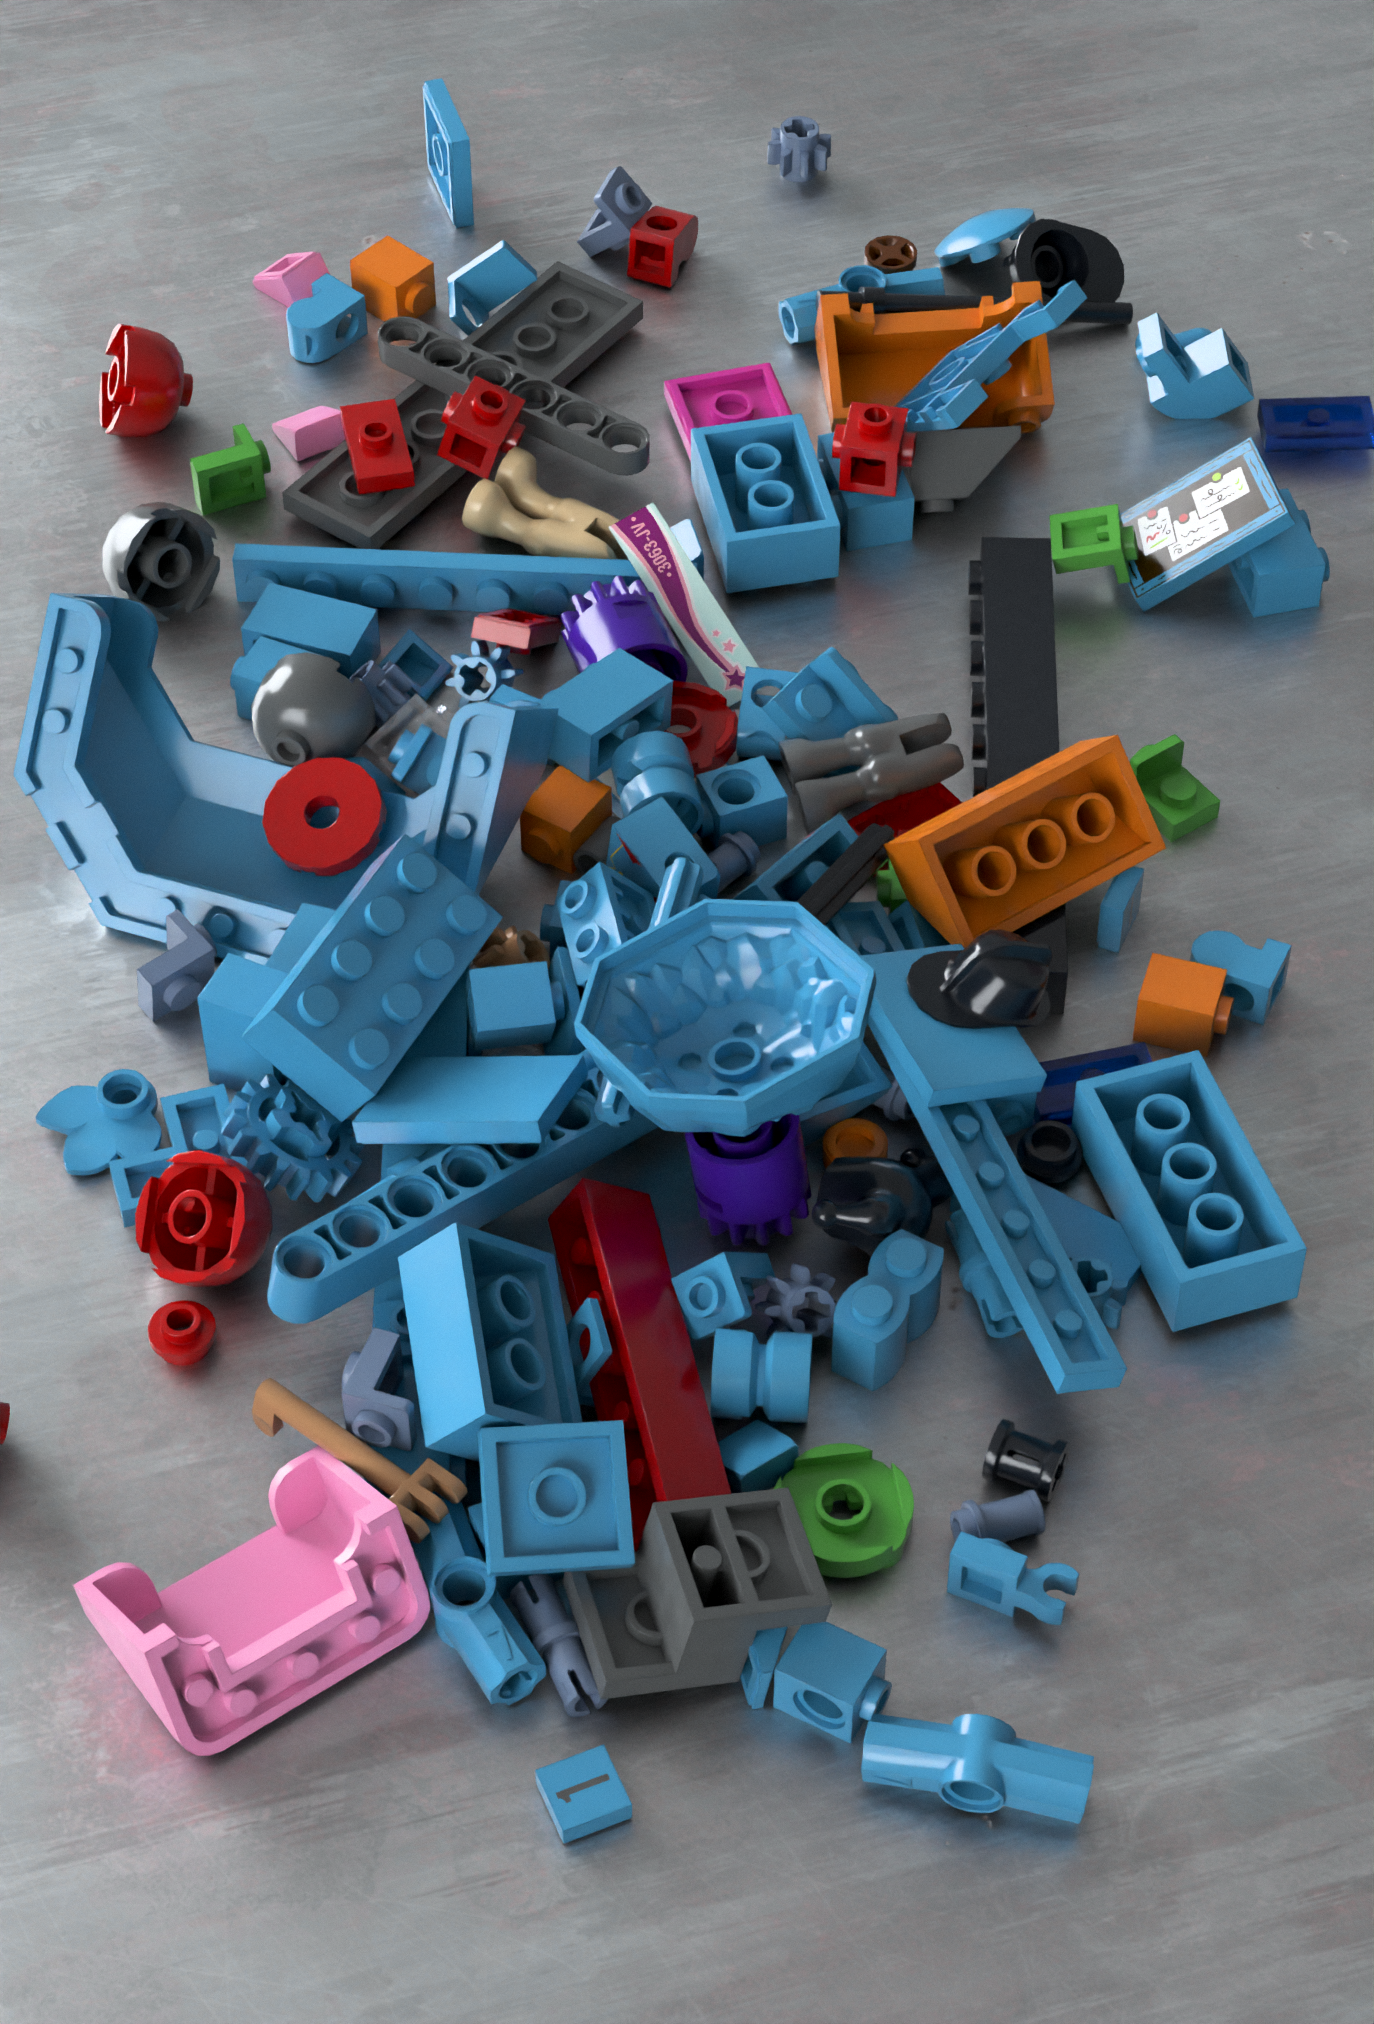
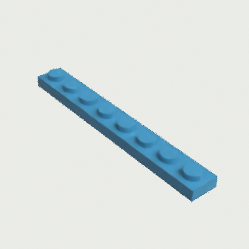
M235 543L232 558L238 602H258L270 582L366 607L492 612L513 608L536 614L561 615L566 611H576L571 597L575 594L584 596L591 590V584L594 581H599L602 585L612 584L616 576H622L627 587H629L634 581L641 580L629 560L238 543Z

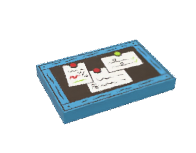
M1251 437L1121 513L1123 526H1134L1139 555L1138 560L1129 561L1130 582H1128V585L1136 602L1145 612L1296 524L1258 447Z

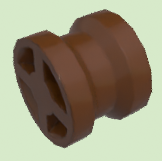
M886 235L869 241L865 246V265L879 269L884 275L913 271L916 266L917 249L906 238Z

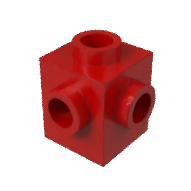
M475 375L464 395L454 391L445 407L440 422L447 426L437 456L482 478L489 479L502 454H507L515 446L518 447L522 440L526 426L518 421L526 400L510 393L499 385H494Z
M851 402L846 425L836 424L833 437L832 458L840 459L839 490L896 497L902 467H913L916 451L917 433L907 432L908 408L885 406L877 403Z

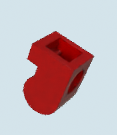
M656 205L647 211L630 230L627 276L671 288L678 279L680 263L689 260L693 253L698 235L697 216Z

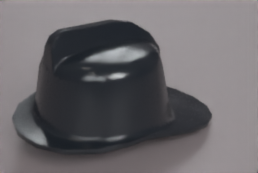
M1039 219L1028 224L1019 235L1018 242L1013 248L1011 255L1004 258L1002 267L1009 269L1012 283L1040 281L1042 299L1052 300L1058 294L1057 291L1060 287L1075 280L1087 296L1085 301L1115 302L1120 297L1124 285V264L1117 248L1107 237L1093 230L1053 219Z
M1001 929L989 930L974 939L964 950L940 951L927 954L914 962L906 978L908 992L919 1009L933 1019L953 1027L980 1029L1037 1026L1047 1019L1051 1007L1045 987L1049 978L1048 968L1052 960V950L1047 944L1029 942L1009 931Z

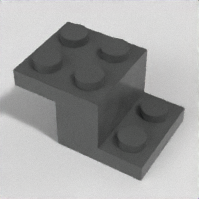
M789 1487L654 1502L637 1553L634 1555L635 1564L631 1568L565 1572L562 1580L600 1699L738 1682L748 1657L749 1646H752L758 1630L826 1622L832 1607V1602Z

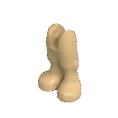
M513 447L502 459L497 470L495 482L483 478L477 482L466 500L462 516L464 527L483 537L501 538L520 544L527 552L534 556L628 559L608 528L620 520L575 498L562 499L547 493L537 484L536 458L530 452L520 447Z

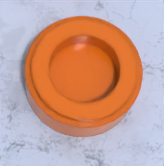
M848 1118L838 1122L826 1131L823 1138L822 1160L825 1168L835 1158L843 1156L888 1158V1139L885 1132L877 1124L866 1119Z

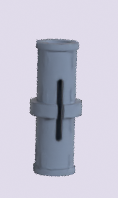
M535 1574L529 1576L528 1578L539 1598V1602L536 1603L533 1596L530 1597L522 1581L517 1583L510 1594L511 1601L517 1607L533 1639V1646L545 1662L546 1669H548L563 1701L566 1713L571 1717H582L591 1714L580 1692V1687H583L586 1694L590 1695L597 1710L608 1699H600L576 1621L570 1620L555 1588V1582L550 1575Z

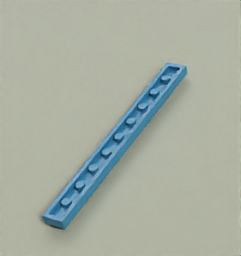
M880 901L849 902L825 926L857 955L905 950ZM869 1015L867 1023L1056 1393L1119 1387L1127 1367L985 1099L927 1107Z

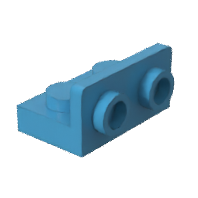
M830 647L803 667L762 707L789 739L803 738L814 742L842 738L848 731L861 725H875L899 720L896 713L884 704L859 676L854 665L844 659L833 647ZM852 765L843 767L824 775L823 778L855 772L861 767Z
M600 861L580 879L572 882L564 893L558 897L556 902L577 985L585 989L595 958L647 931L655 908L652 893Z

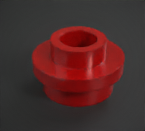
M189 1300L174 1301L162 1306L153 1314L148 1324V1338L152 1349L166 1362L178 1366H187L202 1360L208 1354L217 1334L216 1322L212 1312L204 1305ZM182 1327H189V1328H187V1329H185V1330H182V1331H177V1330H176V1329L182 1328Z

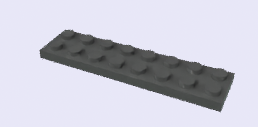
M557 261L541 274L535 282L522 290L463 341L564 388L643 319V301ZM443 360L434 365L450 367L459 363L453 360ZM415 380L394 398L414 470L415 486L359 494L345 439L282 492L284 510L359 549H379L468 471L437 456L447 426L440 421L451 396ZM488 381L494 385H503V383L498 381ZM529 402L524 404V408L539 409L545 403Z

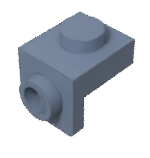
M621 166L609 172L596 193L594 202L599 208L594 212L577 243L589 257L608 248H611L613 251L619 250L630 241L631 227L653 204L640 186L633 181Z
M178 909L166 916L168 951L137 969L138 1006L153 1022L172 1010L180 1011L191 1005L214 974V957L217 955V949L211 935L202 925L198 923L192 925Z
M373 1328L362 1352L353 1351L347 1360L342 1376L343 1391L341 1394L345 1426L348 1432L364 1443L374 1447L391 1446L404 1451H411L417 1439L414 1404L408 1399L395 1396L404 1377L400 1334Z

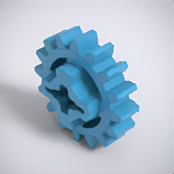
M267 1074L261 1084L252 1079L248 1080L241 1092L237 1091L223 1114L227 1121L221 1129V1134L234 1139L227 1150L229 1155L244 1157L247 1160L246 1167L253 1174L259 1172L266 1177L264 1181V1188L266 1190L272 1191L277 1184L284 1186L290 1200L296 1201L302 1191H306L314 1202H320L326 1192L334 1197L338 1196L344 1186L348 1185L363 1161L358 1155L363 1149L364 1144L357 1143L356 1137L351 1136L354 1132L353 1120L345 1119L343 1122L339 1121L290 1079L287 1080L284 1086H281L272 1074Z

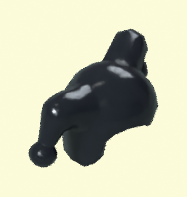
M921 1148L905 1149L900 1155V1161L871 1156L837 1157L827 1166L821 1179L817 1201L811 1213L812 1220L817 1227L823 1229L832 1238L850 1242L871 1257L875 1249L885 1238L900 1229L925 1239L931 1226L933 1208L949 1199L955 1193L936 1156H926Z

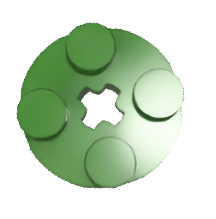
M836 1443L822 1445L805 1451L794 1460V1468L784 1476L782 1481L780 1476L774 1489L789 1487L821 1576L850 1578L864 1576L880 1569L893 1567L901 1560L904 1554V1545L912 1531L914 1498L908 1479L895 1464L891 1463V1469L888 1468L883 1462L872 1459L873 1450L860 1445ZM838 1500H846V1504L851 1510H861L860 1514L854 1515L852 1519L839 1520L827 1514L832 1512L833 1502Z

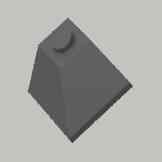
M1021 426L910 432L917 433L914 463L912 468L902 467V470L915 497L914 503H920V513L954 511L953 501H961L968 498L1021 438Z

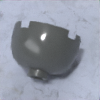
M147 503L131 509L121 515L109 529L102 547V568L110 591L116 597L145 605L154 614L156 620L160 622L171 621L167 616L184 606L188 614L199 608L211 593L220 570V557L214 555L212 538L217 540L214 529L201 515L171 503Z
M308 652L284 656L278 660L274 668L266 673L251 705L253 733L261 749L273 761L288 766H296L318 757L343 759L355 757L376 723L375 704L366 685L358 677L351 683L346 676L337 672L341 664L330 657Z

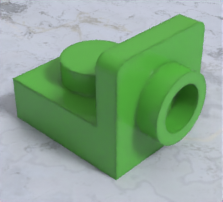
M244 423L232 427L235 446L190 459L195 502L202 515L266 498L264 474L271 472L269 455L263 441L258 440L254 442Z
M1118 504L1049 515L1052 561L1056 574L1114 565L1118 584L1130 582L1129 561L1139 559L1138 545L1134 526H1123Z
M1176 734L1156 744H1150L1141 748L1130 759L1131 767L1158 830L1171 843L1218 818L1221 801L1182 766L1184 741Z

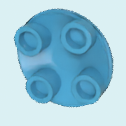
M1029 208L998 209L978 214L966 220L949 233L935 248L934 252L941 267L955 264L970 256L972 263H978L998 255L1002 251L999 242L1007 238L1017 240L1028 224L1037 221L1034 211Z

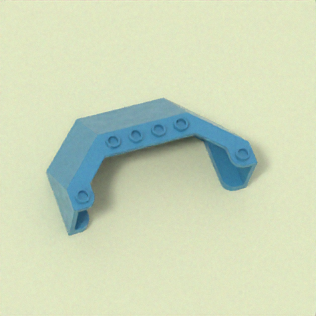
M50 593L13 775L25 796L31 795L49 826L45 829L68 870H74L92 900L89 906L102 926L167 943L166 916L178 909L192 925L198 923L208 931L216 945V957L224 959L230 953L265 965L303 902L337 910L369 866L405 833L479 895L546 768L559 708L528 700H515L505 705L494 702L469 703L460 708L450 722L437 785L416 798L380 789L387 814L385 824L383 822L382 829L378 835L380 841L373 853L355 868L334 876H316L314 872H304L300 870V873L288 868L276 855L268 843L262 824L265 800L276 781L294 766H288L276 761L202 743L193 739L152 669L158 639V624L154 614L148 607L139 602L112 595ZM335 806L320 808L312 816L310 826L317 829L331 826L337 820L340 808Z

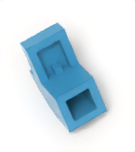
M1158 313L1138 322L1141 346L1136 348V354L1142 369L1146 373L1150 403L1159 412L1174 419H1212L1254 399L1248 362L1223 328L1183 348Z

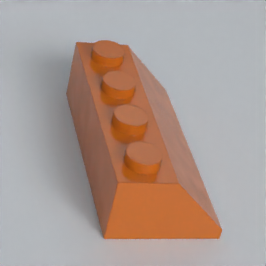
M1118 735L1079 741L883 844L908 902L951 945L961 944L964 949L974 939L989 930L1001 929L1013 932L1166 849Z

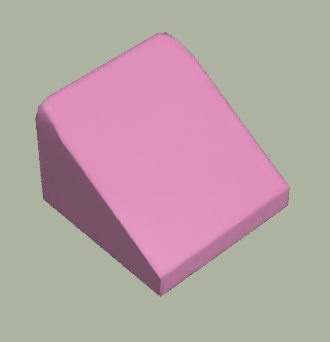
M320 252L287 254L257 274L252 282L258 290L290 307L300 299L313 297L312 283L324 274L330 273Z
M318 406L272 424L274 433L297 462L333 449L345 440L340 410L325 406Z

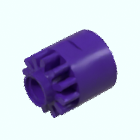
M616 576L612 584L602 585L599 581H594L591 584V590L584 596L575 594L571 597L576 611H566L561 614L562 622L566 628L561 632V635L579 674L590 664L597 663L616 649L621 648L673 681L686 682L688 675L687 662L654 594L647 592L643 581L636 580L627 587L623 577Z
M790 1113L782 1116L779 1121L762 1123L757 1130L744 1137L717 1132H685L699 1214L701 1218L708 1220L710 1234L717 1236L729 1228L733 1245H740L745 1238L756 1239L758 1244L763 1246L769 1243L770 1235L778 1231L785 1236L793 1234L791 1217L805 1219L809 1216L807 1199L811 1198L812 1193L799 1115Z

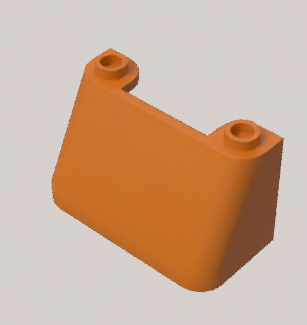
M1040 281L1012 283V296L1004 302L995 305L992 295L982 296L979 308L874 314L873 303L862 304L861 312L851 309L848 293L820 295L814 332L832 433L835 431L836 424L846 425L851 402L877 403L894 407L950 351L998 323L1005 328L1024 308L1040 300L1043 304ZM1046 333L1022 343L1008 357L1012 364L1011 368L996 381L988 385L984 383L980 385L989 397L959 427L954 429L1021 426V434L1034 432L1041 427V423L1051 416L1055 405Z

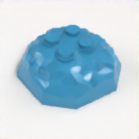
M704 899L595 958L574 1027L576 1037L588 1050L599 1069L617 1090L623 1092L635 1110L664 1131L717 1132L744 1137L757 1130L762 1123L779 1121L782 1116L790 1113L799 1115L812 1110L813 1106L821 1098L839 1089L855 1065L861 1050L877 983L875 969L798 902Z

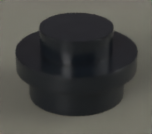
M1047 1120L1032 1125L1020 1138L1017 1145L1016 1158L1022 1171L1027 1176L1040 1182L1057 1183L1065 1181L1077 1173L1082 1163L1083 1150L1074 1131L1069 1126L1058 1121Z

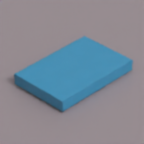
M961 944L859 955L875 969L877 983L869 1015L927 1107L1041 1092L1047 1074L1016 1027L980 1029L953 1027L933 1019L919 1009L909 995L906 978L914 962L927 954L940 951L964 950Z
M584 1055L403 1057L377 1094L366 1103L352 1121L356 1141L362 1144L542 1143L588 1077Z

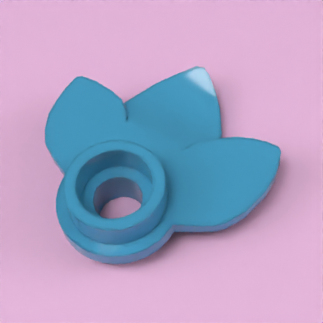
M119 1069L106 1074L99 1081L97 1087L71 1086L50 1099L35 1116L36 1122L40 1126L68 1135L64 1145L63 1161L66 1172L71 1175L86 1176L98 1174L109 1168L108 1161L116 1160L119 1156L125 1158L156 1151L160 1146L162 1138L161 1126L154 1117L158 1107L156 1090L141 1073L131 1069Z

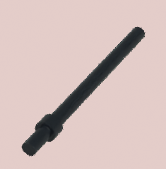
M860 287L858 292L818 290L815 305L816 311H818L820 295L848 293L851 309L861 312L862 304L873 303L874 314L979 308L982 297L885 293L883 287ZM993 297L994 305L1004 302L1009 298ZM1042 299L1044 307L1051 301L1050 299ZM1084 301L1064 322L1130 324L1133 317V307L1131 303Z

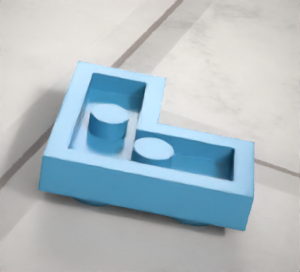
M224 1083L161 1097L162 1113L171 1147L108 1161L124 1228L136 1225L135 1212L143 1187L151 1176L160 1178L165 1169L174 1164L167 1162L174 1155L202 1150L233 1159L246 1166L247 1162L244 1157L230 1156L227 1151L234 1139L221 1134V1129L227 1121L223 1114L230 1104Z

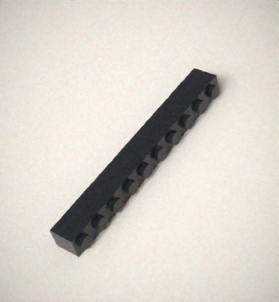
M982 537L980 560H969L968 595H979V600H970L969 635H980V641L970 642L969 673L970 676H980L981 682H971L970 717L981 718V724H972L971 760H982V767H973L972 798L1059 753L1051 538ZM1065 904L1012 932L1029 942L1047 944L1052 950V960L1048 968L1049 978L1045 987L1051 1004L1049 1014H1064L1068 978Z

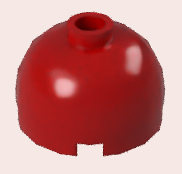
M118 324L111 334L105 355L116 357H114L111 363L109 373L102 372L99 397L101 426L107 428L105 433L110 435L148 437L164 430L175 419L179 406L187 407L189 405L193 391L192 374L184 373L183 359L175 344L165 336L142 327Z
M202 1150L178 1153L167 1160V1162L174 1164L166 1168L160 1178L151 1176L142 1189L135 1212L136 1241L141 1252L149 1253L152 1263L158 1268L152 1269L161 1278L192 1287H212L230 1284L251 1270L266 1251L273 1229L272 1206L261 1181L241 1163Z

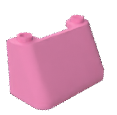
M316 1446L287 1463L277 1472L272 1480L268 1497L270 1509L277 1525L157 1593L154 1583L141 1568L132 1563L122 1562L106 1566L73 1585L86 1616L174 1739L186 1751L192 1754L211 1756L224 1751L408 1641L421 1630L428 1618L431 1606L429 1592L398 1507L320 1446Z

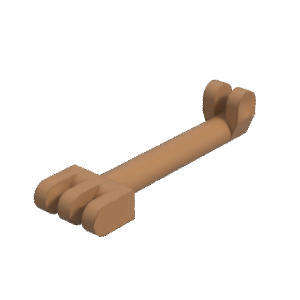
M272 1378L263 1381L256 1390L252 1416L255 1424L263 1433L274 1437L283 1427L284 1421L391 1496L389 1500L398 1507L408 1538L417 1544L421 1543L430 1533V1529L424 1520L413 1513L415 1510L436 1524L440 1523L449 1513L446 1504L432 1492H437L454 1504H457L468 1493L466 1486L459 1478L429 1457L410 1475Z

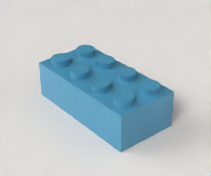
M405 833L369 866L240 1038L339 1121L343 1122L377 1094L503 916Z
M1199 1050L1076 1082L1071 1129L1082 1146L1083 1157L1115 1220L1121 1223L1141 1263L1140 1269L1173 1332L1298 1297L1307 1247Z

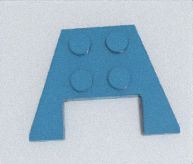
M1073 280L1060 287L1057 291L1058 294L1045 307L1038 300L1024 308L1005 328L998 323L944 356L894 406L908 408L907 432L947 430L959 427L989 397L980 385L982 383L988 385L1004 375L1012 366L1008 357L1022 343L1059 327L1087 299V296L1077 282Z

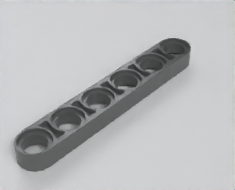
M395 317L383 322L378 328L379 357L385 365L449 396H452L454 391L464 395L475 375L486 381L503 383L501 387L526 400L525 403L542 402L548 405L540 409H527L523 407L518 422L526 426V433L616 475L629 476L637 474L646 469L650 463V434L639 423L418 319ZM398 340H411L415 342L407 346L390 344ZM443 360H453L459 363L450 367L434 365V363ZM574 423H586L593 426L583 431L567 428L568 425ZM621 444L636 446L638 449L631 452H617L611 448Z

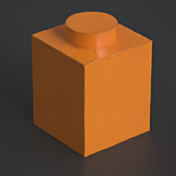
M387 235L350 260L352 288L365 295L366 311L385 322L395 317H411L416 319L436 305L434 262Z
M559 765L531 795L520 816L521 850L530 854L541 863H549L573 874L577 869L573 862L574 853L607 817L612 816V787L595 779L588 783Z
M1152 953L1138 997L1133 1040L1186 1053L1199 1050L1203 1057H1208L1214 1033L1226 1035L1232 1015L1234 998L1224 996L1227 969Z

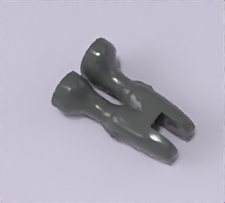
M945 713L923 714L875 725L865 724L851 729L842 738L815 742L803 738H790L778 742L785 773L794 796H797L807 835L835 817L842 809L865 800L871 802L892 800L898 796L933 786L961 771L964 767V760L959 747L954 744L944 743L952 733L947 715ZM850 765L861 767L855 772L822 778L832 771Z

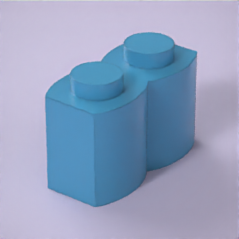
M903 1229L892 1233L878 1245L871 1256L868 1275L849 1286L835 1307L832 1337V1372L871 1391L883 1387L895 1377L905 1360L907 1344L922 1336L930 1328L938 1314L944 1256L943 1248Z

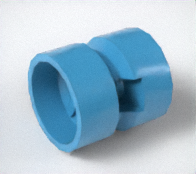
M650 731L630 737L617 747L611 758V770L616 791L620 797L623 818L654 800L663 797L691 835L695 834L704 820V809L698 786L694 781V770L689 751L683 740L669 732Z
M716 1328L711 1379V1418L742 1419V1417H750L758 1406L763 1407V1411L769 1421L808 1424L813 1333L775 1331L767 1341V1344H760L754 1332H747V1329Z

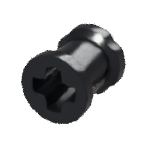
M1002 1419L989 1444L983 1464L982 1477L992 1482L998 1477H1002L1035 1489L1039 1499L1049 1502L1063 1476L1068 1460L1070 1442L1059 1439L1054 1444L1016 1431L1014 1422ZM1018 1454L1039 1462V1465L1033 1466L1014 1459L1013 1456Z

